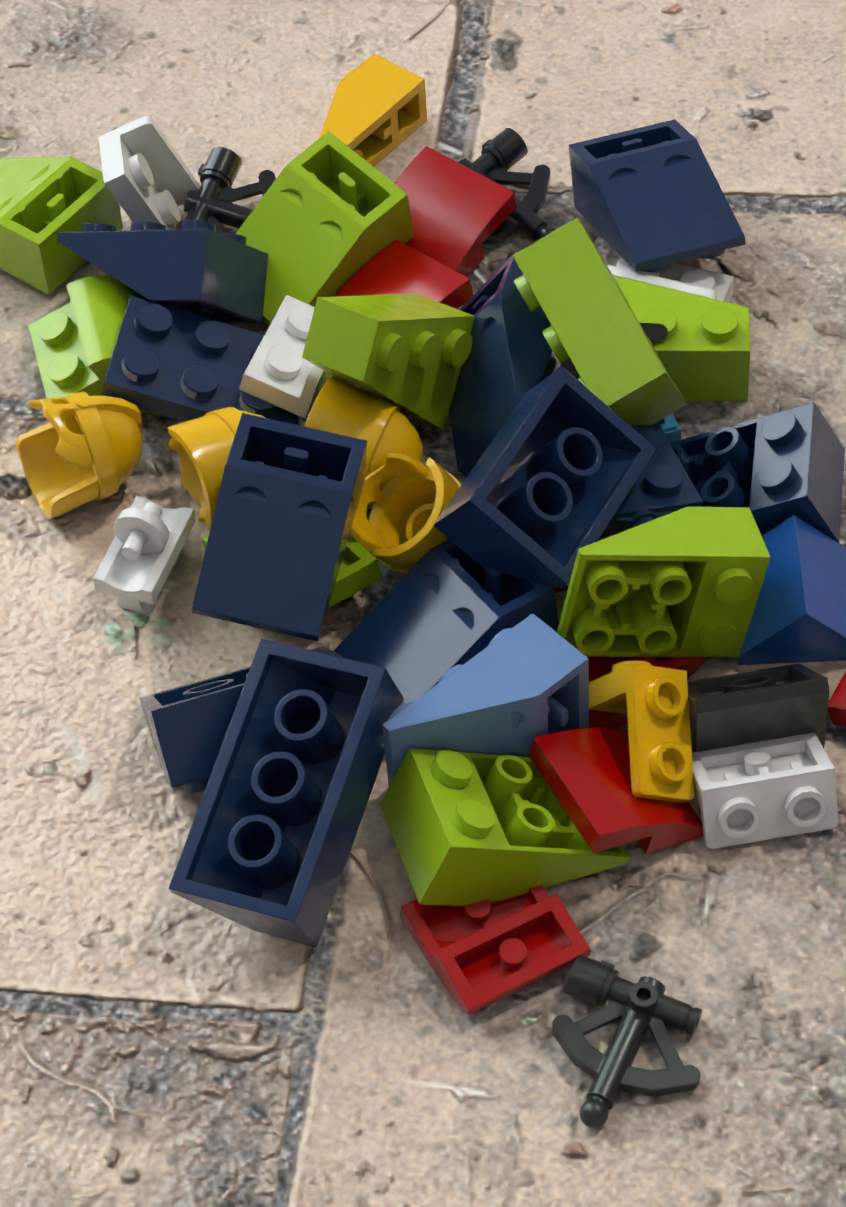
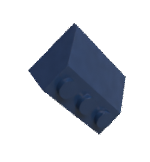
M561 366L523 395L433 526L483 568L563 589L570 583L578 549L598 541L657 449Z
M325 646L311 649L312 651L344 658ZM250 667L139 698L165 780L171 788L183 785L185 793H196L206 789Z

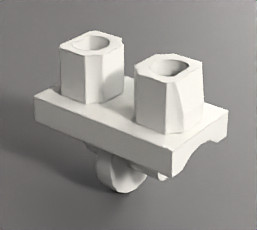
M136 496L131 507L124 509L114 523L116 536L93 578L95 590L115 595L117 605L122 609L143 614L152 613L160 598V592L172 568L176 566L183 552V546L196 522L194 509L187 507L177 509L164 508L147 498Z

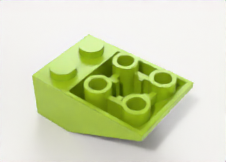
M330 131L284 167L236 232L237 235L247 238L246 245L268 254L263 320L268 325L271 324L286 295L315 307L317 297H334L345 283L381 250L396 240L405 244L414 236L408 194Z
M73 157L0 158V269L49 295L88 261L57 241L58 232H81L83 223L108 224L115 226L117 231H121L123 224L119 203L104 184L103 172Z
M685 507L579 548L557 633L586 657H739L771 558L750 508Z
M409 748L380 804L419 904L464 906L490 899L492 904L529 893V888L543 885L546 888L625 865L630 858L624 845L597 853L591 851L530 757Z

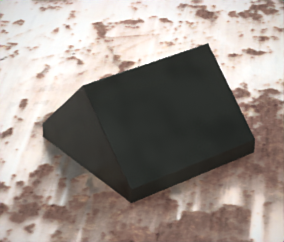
M800 663L688 682L692 753L814 732L824 748L829 702L828 678Z

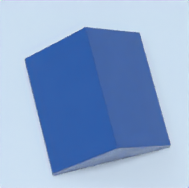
M793 515L762 536L771 558L741 654L737 657L738 665L846 661V547L801 518Z

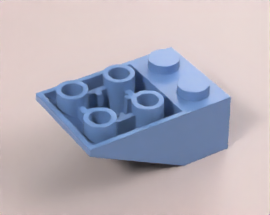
M533 613L513 628L503 629L494 636L488 647L465 664H459L450 668L441 677L438 684L414 702H406L400 705L391 714L388 721L383 724L388 785H391L409 748L529 757L534 737L573 729L589 728L588 658Z

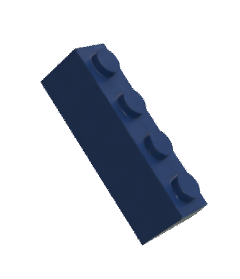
M261 639L168 889L172 893L253 931L317 948L385 754L383 724L388 721L391 714L402 705L404 700L386 668Z

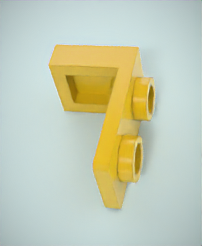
M624 661L614 664L611 673L589 682V709L627 714L632 794L639 798L678 803L692 800L695 796L687 671L652 666L651 663L646 661Z

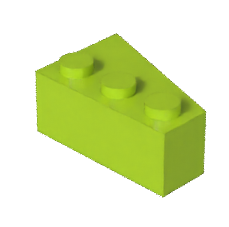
M578 217L513 255L523 273L522 276L514 280V283L531 312L542 307L552 326L543 330L542 333L558 361L563 363L571 359L580 375L578 380L630 426L653 425L687 405L596 245Z
M613 276L640 323H657L666 326L668 336L664 341L656 342L655 349L685 401H748L750 370L749 307ZM577 372V374H576V376H575V378H577V379L580 378V375H579L578 372Z
M416 293L317 297L302 358L332 376L376 398L382 397L400 405V412L444 431L461 366L465 363L471 352L472 336L470 333L475 316Z

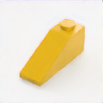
M373 53L357 68L349 71L338 83L319 138L330 131L375 167L427 121L425 79Z

